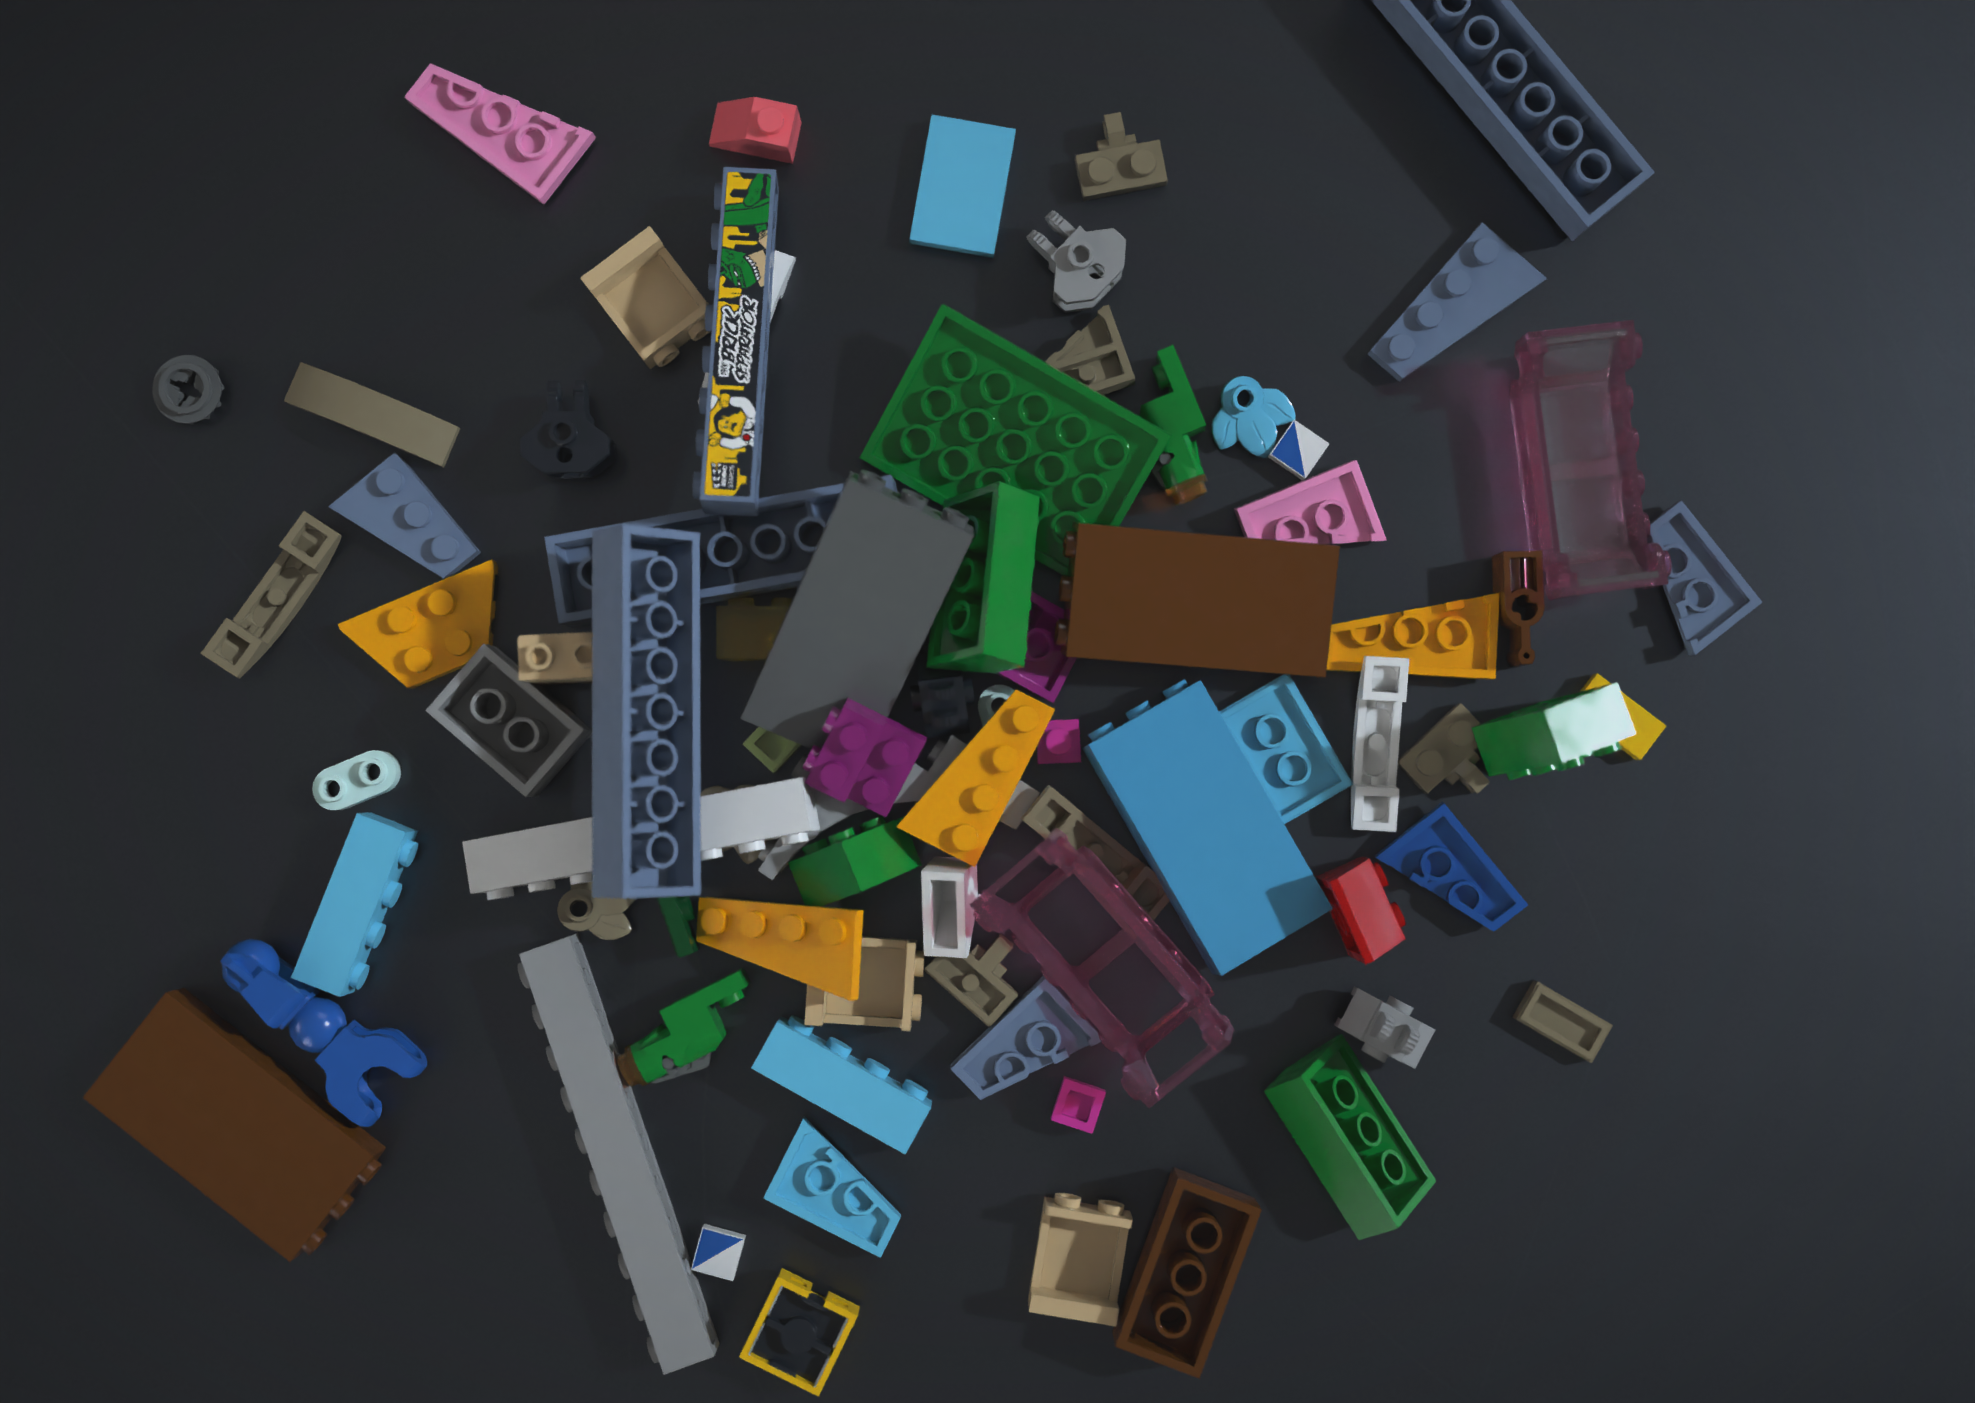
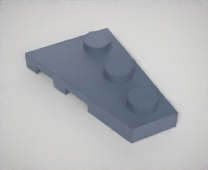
M396 452L328 506L444 579L455 575L481 553L402 456Z
M1682 500L1674 503L1642 528L1688 656H1694L1762 603Z
M1043 975L949 1066L960 1080L982 1100L1027 1078L1028 1074L1053 1062L1054 1064L1069 1058L1070 1054L1089 1045L1092 1047L1105 1039Z

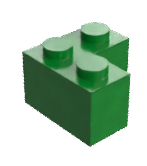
M879 816L860 824L859 827L862 833L855 835L853 828H849L829 836L830 846L825 838L802 847L804 856L788 862L804 904L824 906L860 893L922 866L910 834L896 827L903 817L886 823L884 816Z

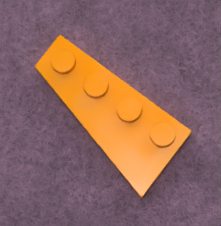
M1500 593L1332 624L1327 670L1361 672L1364 656L1409 658L1408 675L1496 679Z
M1016 689L896 827L975 867L1056 709Z
M699 897L697 942L849 1001L858 1000L863 910Z

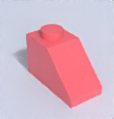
M759 97L717 103L709 146L793 164L802 124L797 105Z

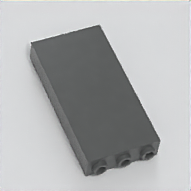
M861 470L860 475L850 471L746 700L740 719L812 749L813 745L820 748L823 747L829 734L821 729L833 706L841 710L847 698L888 717L974 537L973 526L967 524L969 519L960 512L950 508H944L943 512L926 505L928 500L925 497L911 490L903 489L900 494L885 487L886 481L874 473Z

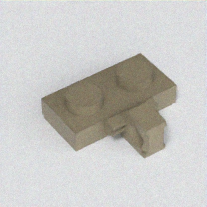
M1121 112L1104 115L1102 125L1105 139L1097 141L1098 151L1079 154L1075 157L1083 201L1166 186L1168 182L1160 139L1137 144L1135 134L1125 135Z
M1462 703L1456 704L1398 759V766L1425 794H1428L1443 779L1450 785L1459 780L1471 794H1478L1490 783L1474 765L1481 758L1474 752L1478 746L1471 727L1480 723Z
M1001 933L986 950L977 944L972 951L969 950L967 958L935 956L924 969L929 976L989 1028L1018 996V992L1001 978L1007 971V968L1000 962L1012 950L1014 945Z

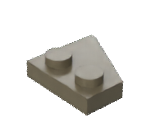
M1109 305L1099 309L1097 317L1081 332L1077 330L1066 341L1061 351L1054 352L1045 361L1102 395L1135 385V376Z

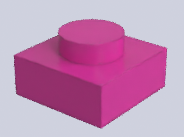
M1079 719L1050 720L1037 745V764L1081 762Z
M1064 1076L1050 1117L1051 1120L1093 1134L1106 1090Z

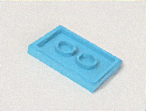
M931 115L909 239L910 244L994 258L1016 129Z
M1290 674L1279 676L1219 711L1284 824L1353 785Z

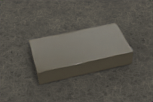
M1535 980L1531 983L1512 1017L1590 1063L1593 1062L1613 1027L1612 1024Z

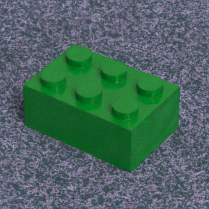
M1618 683L1540 701L1471 727L1488 776L1506 774L1508 780L1517 779L1531 773L1532 776H1536L1555 769L1563 771L1585 763L1583 759L1590 755L1598 757L1621 749L1619 741L1636 734Z

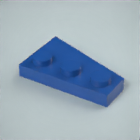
M1441 802L1375 854V857L1388 866L1390 865L1409 877L1410 880L1425 887L1493 932L1528 906L1527 902L1444 802Z

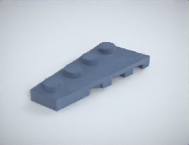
M1481 223L1367 354L1400 382L1452 344L1543 283L1547 278L1485 224Z

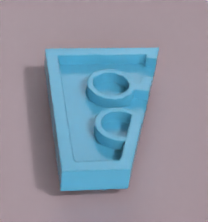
M804 1116L763 1199L881 1258L901 1218V1214Z

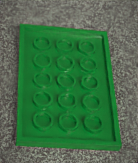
M942 304L865 446L860 459L886 474L892 475L893 478L942 506L945 499L999 481L1039 496V524L1037 527L1034 558L1061 575H1068L1069 558L1063 557L1065 531H1072L1073 522L1120 526L1172 434L951 307Z

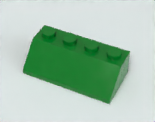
M999 481L944 500L943 510L944 508L953 509L969 519L967 524L973 526L974 537L930 627L926 667L998 673L1024 667L1027 652L1029 612L1031 609L1032 577L1035 566L1036 534L1039 524V496Z
M1342 1034L1329 1040L1286 1068L1264 1090L1273 1108L1277 1111L1358 1240L1398 1229L1436 1182V1179Z

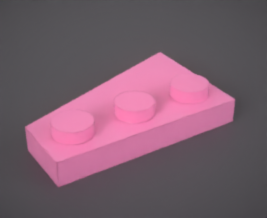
M1351 460L1234 508L1244 537L1320 544L1387 540L1357 460Z

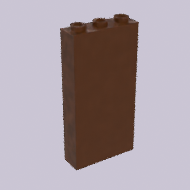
M1073 522L1072 531H1065L1063 540V557L1069 558L1068 575H1061L1059 583V601L1065 602L1064 619H1057L1055 645H1061V653L1066 657L1326 677L1340 546Z
M185 988L166 992L83 1096L87 1102L289 1262L304 1252L310 1256L320 1246L328 1235L323 1231V1228L332 1217L337 1221L349 1209L355 1200L350 1194L359 1182L365 1186L382 1166L377 1159L386 1149L384 1145L360 1126L349 1120L333 1107L331 1103Z

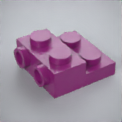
M1031 591L1024 667L995 674L1023 687L1048 702L1054 703L1077 657H1066L1061 653V645H1055L1057 619H1064V609Z
M847 698L841 710L834 706L831 709L821 729L829 735L822 748L813 745L802 769L809 772L805 784L843 803L848 798L887 817L925 745L927 737Z

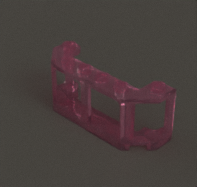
M1055 828L989 888L984 889L970 906L975 910L973 914L976 921L986 931L992 932L994 930L997 933L1003 934L1010 929L1013 932L1011 936L1015 944L1024 953H1031L1041 964L1040 969L1044 977L1056 987L1059 985L1070 997L1069 1002L1073 1010L1081 1018H1088L1099 1030L1098 1035L1102 1043L1110 1051H1117L1124 1058L1125 1061L1122 1065L1124 1077L1121 1079L1124 1089L1133 1099H1141L1150 1108L1229 1045L1234 1028L1225 1015H1221L1210 1003V998L1215 994L1206 979L1093 851L1084 845L1076 851L1067 841L1068 837L1066 834ZM1039 855L1049 865L1054 863L1059 866L1015 903L1006 902L994 895ZM1073 873L1122 928V930L1078 966H1071L1028 917V911ZM1134 943L1184 998L1139 1035L1129 1033L1089 987V980ZM1192 1016L1202 1031V1039L1209 1046L1159 1086L1147 1063L1146 1052Z

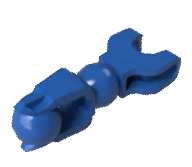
M254 939L239 941L230 947L226 955L221 959L222 976L229 988L239 992L268 1026L272 1028L279 1027L281 1030L289 1026L290 1037L297 1047L307 1052L321 1053L314 1061L325 1070L327 1077L325 1088L329 1102L358 1126H373L380 1118L382 1112L381 1101L368 1086L367 1074L370 1068L385 1066L403 1078H412L420 1075L427 1067L425 1054L400 1030L387 1027L368 1029L360 1025L356 1020L347 1025L346 1015L339 1004L327 998L316 997L321 992L318 988L291 978L295 967L279 958L271 945Z

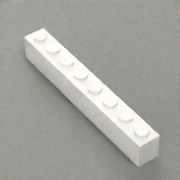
M800 777L701 796V861L723 857L722 849L738 846L739 854L766 849L765 841L781 838L782 846L809 841L807 833L820 831L814 790L813 787L805 784L807 778ZM592 817L462 842L470 894L487 893L488 900L514 896L513 888L528 885L529 893L556 888L554 880L570 877L571 885L592 882Z

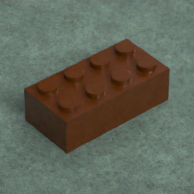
M1175 1167L1172 1168L1120 1308L1117 1325L1112 1330L1115 1347L1200 1378L1262 1211L1255 1198Z

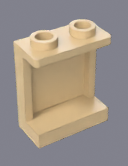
M650 226L581 277V280L650 369L655 365L662 367L670 363L679 354V347L691 338L693 341H697L710 332L705 329L706 305L709 303L706 302Z
M592 632L520 635L518 637L519 681L542 686L592 684Z
M862 936L858 1000L849 1001L807 984L804 1025L823 1026L824 1023L896 1027L902 1028L901 1031H911L912 1020L920 1021L922 1006V994H914L915 977H923L925 960L924 951L917 950V940Z
M1055 1193V1198L1044 1196L1028 1295L1029 1312L1110 1326L1117 1325L1119 1313L1117 1300L1129 1229H1132L1133 1223L1131 1212L1124 1210V1204L1111 1200H1099L1098 1205L1081 1203V1197L1069 1193Z

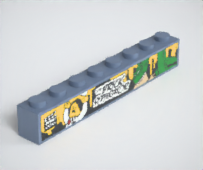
M723 167L722 183H715L714 208L715 210H720V223H712L711 248L712 250H717V264H709L708 288L715 292L714 305L707 304L705 310L706 331H712L711 346H703L702 371L709 373L708 387H701L699 392V413L706 414L705 430L698 429L696 434V455L703 456L702 472H694L693 498L700 499L704 514L758 516L779 195L776 169Z

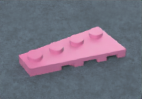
M431 63L404 96L412 106L543 205L596 139L593 132L579 126L578 128L561 121L556 116L544 111L541 113L521 104L516 99L504 94L501 96L483 88L482 85Z

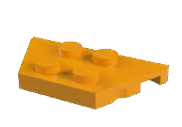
M492 559L341 622L338 624L339 629L403 685L411 689L463 668L483 644L493 646L491 623L495 618L496 601L493 600L495 575H498V565Z

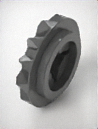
M180 355L168 360L159 368L153 380L152 394L157 408L167 418L179 423L194 425V422L210 419V414L214 409L222 406L220 397L221 391L225 387L220 381L219 371L208 361L194 355ZM195 379L194 387L199 390L202 396L201 398L189 396L184 401L186 394L180 391V388L176 387L175 384L178 382L182 385L184 383L191 385Z

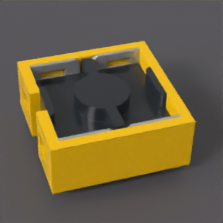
M781 1268L739 1358L819 1397L858 1317L860 1306L828 1291L826 1297H823L811 1291L812 1282Z

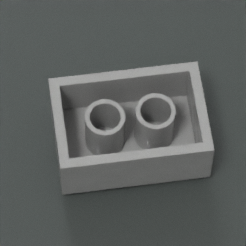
M483 644L425 710L525 797H538L592 734V728L542 685L519 681L518 665L498 647Z

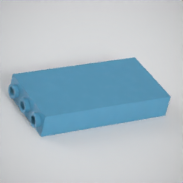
M1183 679L1164 690L1162 693L1166 700L1154 707H1151L1147 700L1125 713L1129 719L1128 722L1117 728H1114L1112 723L1109 722L1088 734L1092 742L1082 749L1149 866L1155 872L1164 892L1210 972L1214 975L1222 976L1333 908L1203 683L1200 680L1188 686L1186 680Z

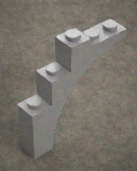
M953 735L948 742L940 738L926 759L933 764L929 771L915 763L894 803L919 801L967 745ZM806 753L791 774L795 778H807L809 774L808 771L802 769L808 757ZM1019 780L999 821L1017 829L1022 821L1021 817L1035 802L1040 792ZM813 788L820 831L807 833L809 841L782 846L781 838L768 840L765 844L766 849L761 850L758 858L764 861L758 871L771 880L776 879L801 848L805 847L821 832L855 813L868 810V808L848 798L843 803Z

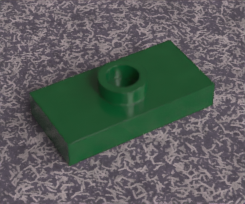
M689 896L656 897L676 956L680 958L699 950L700 947L696 941L691 920L695 919V912Z

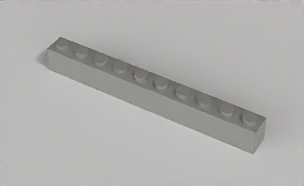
M576 933L520 953L521 963H518V973L524 987L531 988L536 1003L532 1005V1013L536 1025L540 1030L545 1029L550 1043L546 1047L548 1061L554 1071L559 1070L564 1084V1087H561L560 1090L563 1104L569 1113L573 1111L578 1128L575 1129L577 1145L582 1154H588L593 1170L589 1171V1178L597 1196L602 1195L607 1209L604 1212V1223L607 1232L612 1238L616 1236L622 1252L618 1254L619 1267L625 1279L630 1278L636 1293L632 1297L633 1307L639 1321L645 1320L650 1334V1337H647L650 1357L654 1363H660L664 1375L715 1356L720 1342L696 1273L691 1270L692 1261L579 934Z

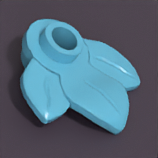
M1237 376L1230 379L1222 389V407L1212 420V435L1217 447L1221 450L1239 441L1251 454L1267 458L1276 443V426L1288 424L1295 420V411L1292 403L1281 391L1271 388L1262 389L1255 379L1248 376ZM1242 390L1248 391L1250 395L1249 402L1244 406H1241L1237 401V396Z

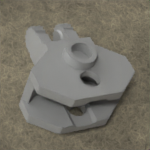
M1052 210L1045 217V220L1049 227L1061 236L1065 242L1057 249L1042 233L1034 229L1027 236V240L1049 262L1048 269L1054 273L1052 301L1064 313L1090 310L1121 279L1125 264L1126 239L1114 228L1087 232L1081 226L1075 229L1061 215ZM1090 275H1098L1100 279H1093Z
M1354 986L1351 992L1353 998L1342 1019L1338 1017L1334 1025L1365 1042L1361 1050L1385 1063L1388 1056H1391L1400 1062L1416 1068L1435 1029L1411 1017L1410 1014L1414 1008L1398 999L1389 996L1385 1003Z

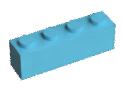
M371 812L356 814L291 978L338 997L353 993L355 989L359 990L362 987L370 969V966L366 964L372 948H377L386 930V925L382 921L387 908H392L400 896L402 884L398 881L404 866L409 867L416 856L418 843L414 841L418 833L417 830Z
M791 1015L789 1020L781 1016L751 1069L901 1153L906 1154L931 1109L932 1100L926 1097L928 1091L911 1080L905 1079L902 1084L889 1077L890 1070L871 1058H867L864 1063L850 1055L852 1048L836 1038L829 1037L825 1041L812 1034L814 1027L804 1025V1020Z

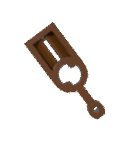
M1542 550L1503 551L1492 556L1493 594L1500 593L1498 623L1505 629H1509L1510 651L1506 656L1507 663L1510 667H1521L1533 664L1535 652L1531 648L1530 626L1539 622L1544 614ZM1515 599H1517L1518 606L1525 607L1526 613L1523 620H1521L1520 613L1512 611V604Z

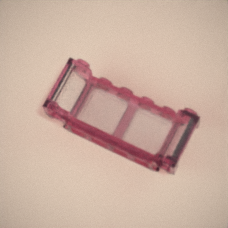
M1634 320L1527 332L1515 342L1514 357L1518 360L1520 377L1518 380H1511L1509 395L1530 551L1542 550L1543 571L1546 573L1547 580L1544 591L1549 601L1638 588L1651 589L1668 584L1667 576L1671 574L1672 567L1670 555L1667 550H1662L1657 542L1647 543L1646 539L1650 535V520L1647 513L1643 512L1641 495H1643L1645 490V481L1642 471L1637 470L1635 453L1639 449V436L1636 428L1631 425L1630 410L1633 407V391L1630 385H1626L1625 372L1632 369L1636 359H1640L1642 355V339L1640 334L1635 332Z

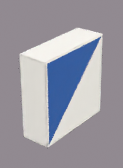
M1293 420L1268 458L1303 481L1324 453L1329 443L1296 420Z
M704 1224L691 1270L733 1281L746 1235Z

